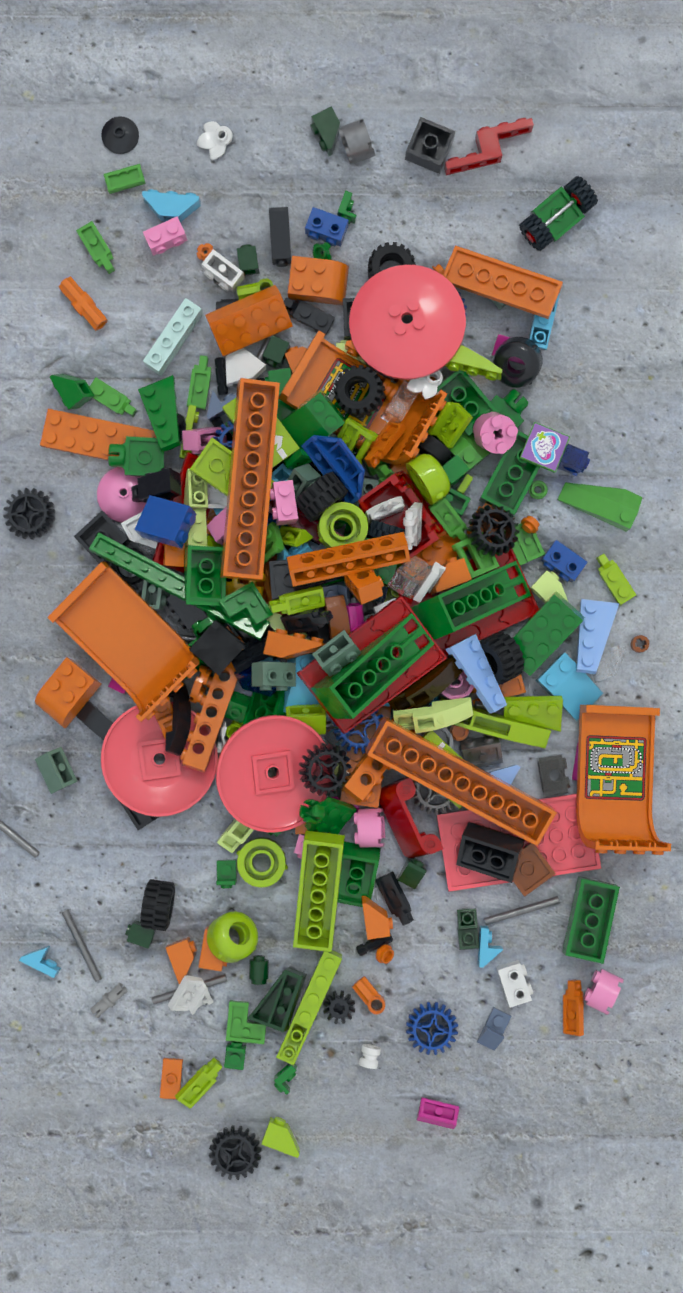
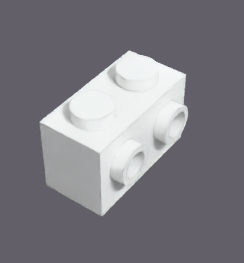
M214 249L202 263L203 274L210 280L215 279L218 281V285L226 292L230 290L234 293L237 290V286H240L245 279L242 270Z
M516 960L496 967L510 1008L532 1001L530 995L533 994L531 984L526 983L524 976H527V971L524 964L521 965Z

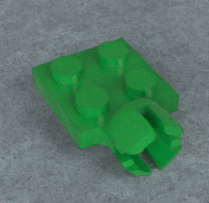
M513 389L504 398L496 395L490 402L498 410L497 413L509 417L518 428L524 422L520 415L529 402L523 396L515 404V400L521 393Z
M126 436L125 443L109 445L108 454L119 455L108 456L109 466L123 468L125 476L142 477L146 473H155L164 468V452H162L157 438Z
M327 797L322 802L313 799L305 800L304 803L309 806L301 805L299 815L303 818L304 822H307L305 827L308 831L339 834L357 809L352 804Z

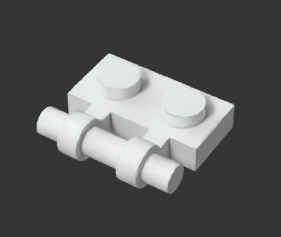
M414 502L405 511V517L403 518L408 550H412V546H417L421 541L422 503Z

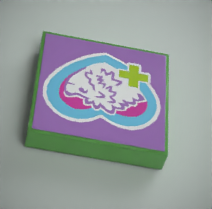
M534 422L519 459L555 473L570 436Z

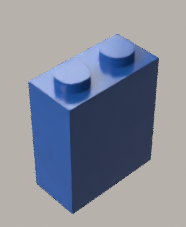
M149 495L134 530L142 538L182 549L188 539L190 528L195 523L197 514L188 505Z

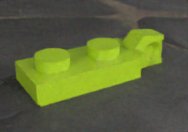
M190 405L188 407L186 430L193 429V424L198 423L199 412H196V406ZM182 439L179 458L185 459L186 453H191V450H183Z
M605 554L598 556L596 560L601 566L598 568L599 575L617 603H619V606L636 596L617 563L613 559L609 561Z
M320 585L279 596V599L269 601L270 610L272 613L281 611L282 614L287 613V615L324 607L323 587Z
M214 1057L207 1065H203L175 1095L176 1100L189 1109L192 1108L217 1081V1073L222 1068L220 1061Z

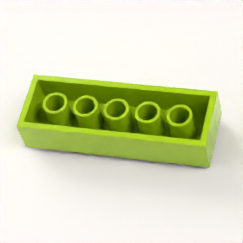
M306 831L293 941V947L332 952L345 835Z

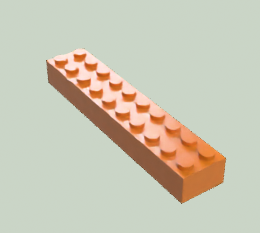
M240 378L237 384L221 578L250 581L263 580L280 383Z
M383 717L365 749L366 754L536 846L539 845L557 813L551 806L386 717Z

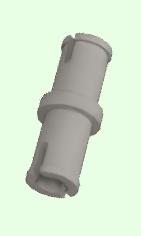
M118 983L109 993H105L102 999L90 1008L93 1015L97 1013L95 1016L99 1018L109 1007L115 1006V1002L128 992L126 987L122 988L123 984Z

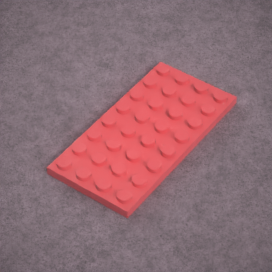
M577 793L538 799L551 806L557 812L539 845L536 846L556 873L553 876L601 869L599 853H595V849L586 847L579 835L576 817ZM470 810L437 815L440 841L444 848L442 849L448 892L510 883L456 865L460 843L468 822L518 838L521 837ZM524 840L523 848L530 842Z

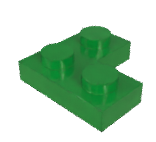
M253 581L220 599L218 602L228 619L246 610L255 626L273 616Z

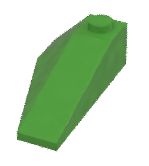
M438 410L435 416L438 417L441 411ZM463 432L454 447L448 449L452 453L451 457L453 458L458 455L468 466V472H470L489 456L491 452L477 445L474 440V433L468 436ZM433 435L437 440L444 444L437 436Z
M565 482L557 500L627 532L631 529L638 514L642 497L626 489Z

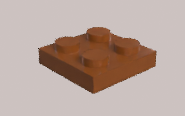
M529 843L522 849L513 882L525 897L556 873L536 846Z

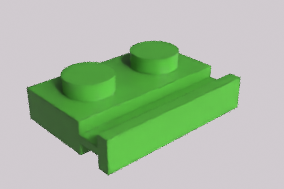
M518 524L515 529L520 531L516 535L519 539L514 543L515 546L512 549L521 566L544 556L545 552L536 533H527L523 530L522 524Z

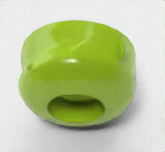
M421 454L406 463V469L412 482L429 504H435L449 493V478L441 464L433 456Z
M347 502L335 503L323 512L318 521L319 542L326 548L363 541L368 532V518L354 504ZM339 520L347 522L351 527L350 535L345 537L337 535L334 531V523Z
M262 837L250 840L236 853L238 855L237 868L240 876L245 882L254 887L271 886L282 877L285 870H288L284 850L276 841ZM265 853L270 857L271 866L269 869L259 871L254 867L253 858L256 854Z
M237 911L227 912L217 917L210 924L207 931V943L210 951L216 958L223 962L235 963L248 957L256 950L258 930L248 915ZM230 928L238 932L240 939L238 944L231 940L229 936Z

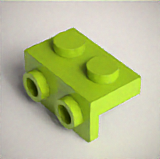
M447 402L438 415L435 424L428 430V433L437 436L448 448H453L473 417L459 403Z

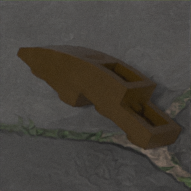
M452 656L441 662L388 703L394 711L405 710L411 706L413 708H420L449 687L463 670L457 667L455 664L456 659Z

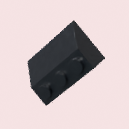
M468 822L462 835L456 865L512 883L522 853L524 839Z

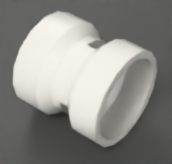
M362 1044L361 1051L363 1056L359 1059V1065L365 1068L377 1069V1058L380 1055L381 1048L371 1044Z

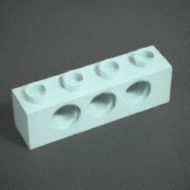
M187 298L184 299L144 358L143 362L146 367L160 376L164 374L203 316V311L199 306Z

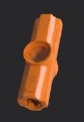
M71 276L65 278L58 287L71 301V305L81 317L83 316L95 331L103 328L108 320L96 307L93 299L86 291L79 287Z

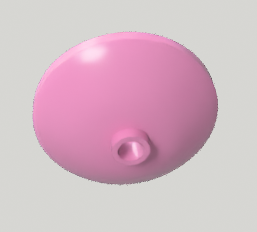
M116 467L107 472L101 479L97 489V500L101 510L112 520L120 523L141 513L146 504L145 502L132 501L131 487L138 485L137 478L141 476H125V471L121 467ZM123 489L127 490V494L125 496L121 495V491Z

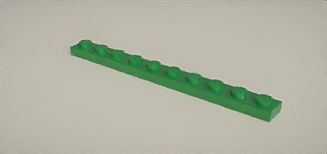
M101 533L97 534L89 547L90 552L185 601V577ZM193 605L260 641L270 625V622L265 620L255 626L246 610L228 619L221 606Z

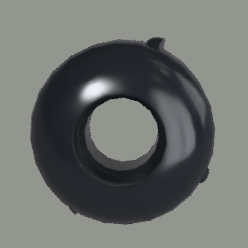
M512 337L499 346L494 354L493 364L502 369V377L499 380L501 383L512 388H520L532 384L542 368L543 357L538 345L532 340L525 337ZM514 356L523 360L525 368L522 370L512 368L509 358Z

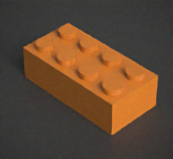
M276 285L205 315L222 356L293 327L281 293Z

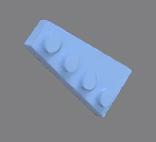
M476 634L446 648L448 654H452L456 659L455 664L459 669L462 668L467 675L466 680L468 683L476 688L477 696L489 713H494L507 705Z

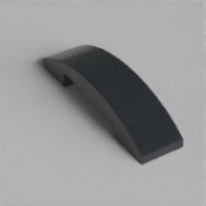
M185 684L176 693L172 691L168 695L173 698L172 731L166 732L165 751L176 756H180L184 750L191 724V703Z
M90 701L76 715L79 720L102 740L105 739L108 730L113 724Z

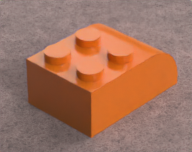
M292 256L288 299L343 306V298H346L349 266L334 260Z
M66 657L38 692L35 704L66 729L102 683L77 662Z

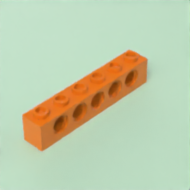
M400 532L289 556L287 561L294 587L409 562L410 555L405 534Z
M232 662L222 672L230 676L228 681H221L216 673L214 677L210 676L206 686L209 688L208 694H203L200 702L203 708L201 713L197 712L193 722L196 724L195 730H190L187 738L190 744L188 749L183 750L180 760H183V766L203 773L206 771L225 718L227 707L240 676ZM215 691H221L223 697L215 699L212 694ZM210 708L215 709L217 715L212 718L208 717L206 711ZM201 727H208L211 731L210 734L207 736L201 735L199 732ZM195 745H202L204 751L201 754L194 753L193 747Z
M367 754L363 756L353 769L351 776L347 777L348 782L342 784V790L357 802L366 801L372 795L373 791L371 789L374 785H379L383 780L384 776L382 774L385 770L391 769L379 762V769H374L372 762L375 759ZM362 775L368 778L367 785L361 783Z

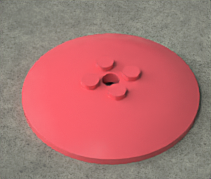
M398 265L377 273L361 287L350 310L349 328L354 347L367 365L385 376L409 380L431 375L450 362L463 341L466 315L464 304L458 291L443 275L419 265ZM404 315H410L413 318L408 324L403 323L401 319Z
M136 705L120 715L105 736L101 750V768L105 782L119 802L137 813L153 817H164L181 813L195 805L209 790L216 774L218 762L216 743L205 773L183 766V760H180L181 755L176 756L165 751L166 739L155 716L149 721L145 718L140 722L135 717L139 713ZM191 710L190 730L194 731L196 724L193 722L196 713ZM206 726L201 727L199 730L203 736H207L211 732ZM186 742L184 749H188L190 742ZM198 744L193 747V752L196 754H201L204 751L202 745ZM157 754H162L165 757V762L161 765L154 762V757Z
M283 715L259 717L236 730L225 743L216 767L217 790L227 811L241 824L261 832H283L305 823L299 815L301 805L309 806L304 801L313 799L322 802L327 797L324 792L319 796L317 791L312 793L310 788H305V782L300 780L303 775H300L298 772L304 769L299 766V763L305 762L302 758L303 755L308 757L307 749L313 752V745H317L320 749V744L325 743L320 735L306 723ZM323 755L319 757L322 761L327 760L328 758L331 759L330 755ZM313 763L311 775H313L316 769L315 763ZM321 764V766L323 767V772H326L328 775H330L327 772L328 769L326 768V766H323ZM276 767V776L269 777L268 770ZM324 778L322 781L319 780L317 783L325 784L330 782L331 780L329 778Z

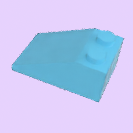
M562 653L535 680L550 696H562L563 708L576 721L579 719L580 705H593L603 694L586 673L576 672V663L566 653Z
M305 654L287 659V663H296V687H288V691H285L283 712L286 713V707L320 704L297 675L298 671L315 659L313 655Z

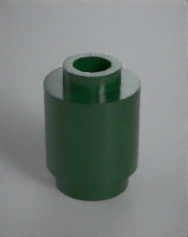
M255 955L253 959L249 960V979H251V984H267V979H269V960L265 959L263 955Z

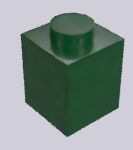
M245 244L237 248L239 269L244 272V276L260 274L256 246Z
M272 335L263 354L265 363L273 368H276V366L281 368L285 360V353L290 349V343Z
M135 920L132 925H128L125 935L128 936L127 942L149 949L156 930L142 928L141 923Z

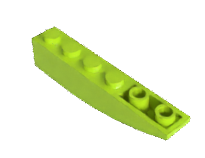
M460 345L455 356L444 366L451 371L461 370L471 376H485L486 379L492 381L496 379L501 380L502 377L501 368L463 345Z
M440 697V700H439V701L451 700V699H447V698H444V697ZM472 706L473 716L454 724L483 734L541 748H546L551 733L550 729L505 718L504 715L489 713L487 710L475 708L474 706Z
M334 950L332 952H322L276 1058L294 1066L340 965L342 954Z

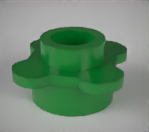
M328 242L322 245L316 243L313 247L314 258L331 260L330 244Z

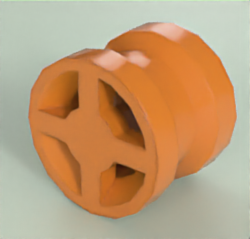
M386 377L382 383L385 387L384 394L387 400L391 401L400 385L391 382L390 378Z

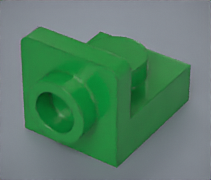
M345 190L337 216L348 219V224H355L357 215L351 213L355 202L352 200L353 193Z
M299 448L284 460V465L287 469L293 470L296 467L311 463L312 460L304 449Z
M234 691L225 717L242 723L251 697Z
M217 860L216 885H221L223 889L232 888V885L237 883L236 860Z
M235 1041L227 1043L224 1068L243 1070L247 1045H242V1042Z
M288 1063L274 1076V1086L279 1092H284L286 1095L290 1093V1087L285 1081L289 1082L295 1077V1072L297 1071L295 1064L293 1066Z

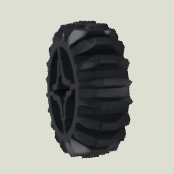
M25 488L24 494L21 490L17 491L18 496L11 494L14 500L12 502L10 500L6 501L10 506L4 507L8 514L3 515L5 519H9L5 522L7 526H11L9 531H16L15 536L17 537L22 534L23 539H27L29 535L31 540H34L35 533L37 537L41 538L42 534L40 531L47 534L48 530L45 527H53L49 520L55 521V517L50 516V514L56 513L55 509H49L54 505L53 502H48L50 497L48 495L44 496L43 491L37 493L35 488L31 490V493L28 488ZM31 499L40 501L43 509H35ZM25 501L23 508L16 511L19 504ZM29 510L35 512L33 514H30V518L26 516V514L29 513ZM43 517L42 521L34 527L36 519ZM16 518L25 519L28 529L21 528Z
M486 505L484 509L479 508L477 512L472 514L473 519H470L468 522L471 525L467 528V531L471 532L468 538H473L474 540L471 545L476 544L478 546L476 551L482 549L483 555L488 554V552L490 557L495 556V554L497 556H501L503 553L506 554L510 549L514 548V543L519 539L516 535L520 531L515 529L519 523H513L515 516H509L510 510L503 512V506L498 509L496 505L491 507ZM481 522L483 523V524H482V527H483V529H484L483 534H482V532H481ZM498 528L494 533L491 532L490 534H488V532H490L491 529Z
M321 743L320 749L317 745H313L314 751L312 752L310 749H307L308 757L303 755L302 758L305 762L299 763V766L304 768L298 771L300 775H303L300 780L305 782V788H310L312 793L317 791L319 796L323 792L326 796H329L330 790L332 793L337 794L336 788L338 787L342 790V782H348L345 777L351 776V773L347 771L352 768L350 764H347L350 758L344 757L346 752L344 750L340 751V747L337 745L333 747L332 743H328L327 747L325 743ZM323 755H334L331 759L328 758L324 761L319 758ZM313 763H315L316 769L313 775H311ZM321 764L323 766H326V768L328 769L327 772L330 775H328L326 772H323V767L321 766ZM339 765L338 773L335 776L334 770ZM324 778H329L331 780L330 782L325 784L317 783L319 780L322 781Z
M232 1125L231 1131L225 1127L223 1129L224 1134L219 1131L217 1132L218 1138L212 1139L213 1144L210 1145L209 1149L213 1152L209 1153V1158L213 1159L211 1165H217L215 1168L216 1172L222 1170V1177L227 1173L229 1174V1180L232 1179L233 1175H235L236 1180H239L240 1174L246 1178L247 1172L252 1174L254 1172L253 1167H258L259 1163L257 1161L261 1160V1155L258 1153L262 1151V1148L256 1147L260 1144V1141L254 1140L255 1133L250 1136L248 1135L249 1128L243 1132L242 1126L235 1130V1126ZM229 1139H239L236 1143H225ZM244 1142L251 1150V1157L242 1148ZM239 1147L238 1154L232 1158V1152ZM220 1148L228 1156L226 1163L221 1158ZM235 1162H245L241 1166H232Z

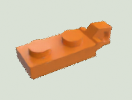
M391 421L386 424L376 440L371 443L368 455L364 458L368 467L375 468L380 463V459L386 456L406 430L404 424Z
M568 980V989H566V993L563 995L564 1034L584 1035L583 991H581V980Z

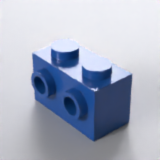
M312 207L305 226V234L313 240L321 239L328 242L330 246L335 247L337 245L341 247L348 228V219Z
M557 540L553 542L541 559L546 569L550 571L555 570L559 573V578L567 583L568 581H575L587 564L586 560Z

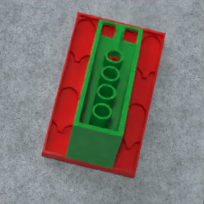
M510 549L506 554L503 553L501 556L495 554V558L500 566L497 569L432 595L431 592H427L420 603L413 600V597L422 581L398 592L399 596L404 598L445 655H449L446 648L471 635L476 634L478 640L484 639L532 617L539 610L513 549ZM469 560L473 570H478L474 560Z
M400 596L348 634L362 652L356 660L349 662L339 673L333 674L330 677L317 660L314 659L298 671L297 675L340 731L346 734L447 659V657L404 598Z

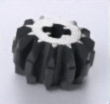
M335 990L333 991L334 997L329 994L326 996L328 1001H324L323 1006L328 1008H325L323 1013H330L327 1017L328 1020L335 1017V1024L338 1023V1019H341L344 1024L346 1022L345 1016L351 1020L352 1015L350 1013H355V1008L351 1007L355 1004V1000L349 1001L351 994H347L344 997V990H341L340 995H337ZM337 1003H340L341 1006L344 1005L341 1011L338 1008H334Z

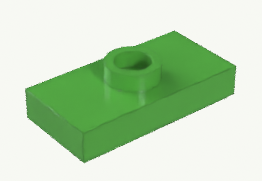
M140 164L104 174L109 194L146 184Z

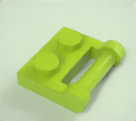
M349 417L346 419L337 438H341L352 452L361 435L365 437L356 455V459L362 465L366 452L378 435Z

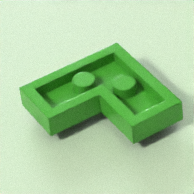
M229 1001L226 1041L255 1044L265 1043L266 1026L257 1022L247 1021L249 1002Z

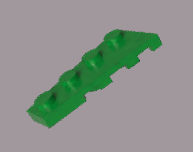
M172 375L138 389L162 452L181 445L177 418L175 378Z

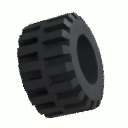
M386 242L383 247L379 245L377 250H373L372 256L369 257L368 278L370 279L381 272L380 267L386 261H396L400 265H416L414 255H411L409 248L404 249L405 245L397 246V242H393V245H389V242Z
M353 365L351 370H348V368L344 369L345 373L343 375L340 373L338 375L339 381L335 380L334 383L336 386L334 388L335 399L338 405L353 417L359 416L364 418V415L371 416L373 411L376 413L378 411L377 407L383 404L382 399H385V387L380 377L371 368H365L363 365H359L358 368ZM359 382L368 383L370 390L367 397L361 401H352L350 399L351 388Z
M333 472L326 473L298 496L296 505L310 522L315 521L321 517L328 507L339 503L345 497L348 490Z
M497 632L479 641L498 685L504 684L522 673V670H524L523 653L519 645L509 634Z
M154 879L148 881L141 907L140 923L142 928L160 931L168 929L175 899L174 882Z

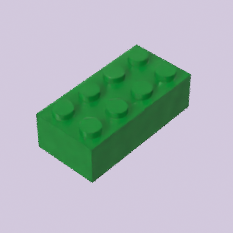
M520 431L517 433L513 446L503 453L479 499L482 503L496 505L497 508L503 506L504 512L510 510V517L516 514L540 469L539 466L519 459L528 435Z
M557 591L512 637L523 653L524 671L529 676L542 665L585 618Z
M578 876L562 949L566 956L604 964L620 889L618 885Z

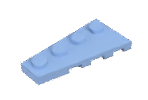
M581 599L579 612L585 618L578 628L576 672L596 674L619 603Z

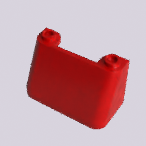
M401 470L366 493L358 502L360 503V509L365 514L368 509L389 499L401 496L404 500V510L379 522L393 524L405 529L403 525L405 511L414 502L422 503L421 541L417 546H412V550H409L411 559L446 535V531L430 511L429 505L410 477Z
M405 776L381 788L379 803L404 856L415 858L436 853L444 849L439 838L434 834L426 835L425 832L419 833L405 801L414 796L416 788L412 779Z

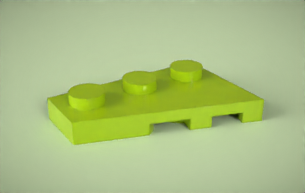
M562 696L504 697L507 703L503 707L505 718L561 732Z

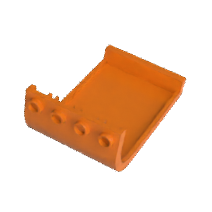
M105 561L101 562L47 617L52 623L56 622L129 694L139 709V713L135 717L140 722L145 718L149 721L156 714L154 709L158 705L162 707L170 699L168 695L172 691L176 693L184 685L182 681L186 677L190 679L198 671L196 667L200 663L199 659L189 650L191 647Z

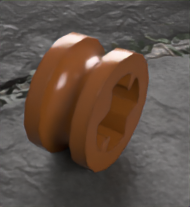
M643 635L635 636L631 640L632 650L638 653L646 651L649 648L648 638ZM637 639L644 641L643 649L635 646V643H638Z

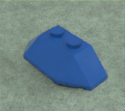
M319 435L311 436L301 447L322 475L333 472L348 491L342 501L354 504L362 495L365 469L341 438Z

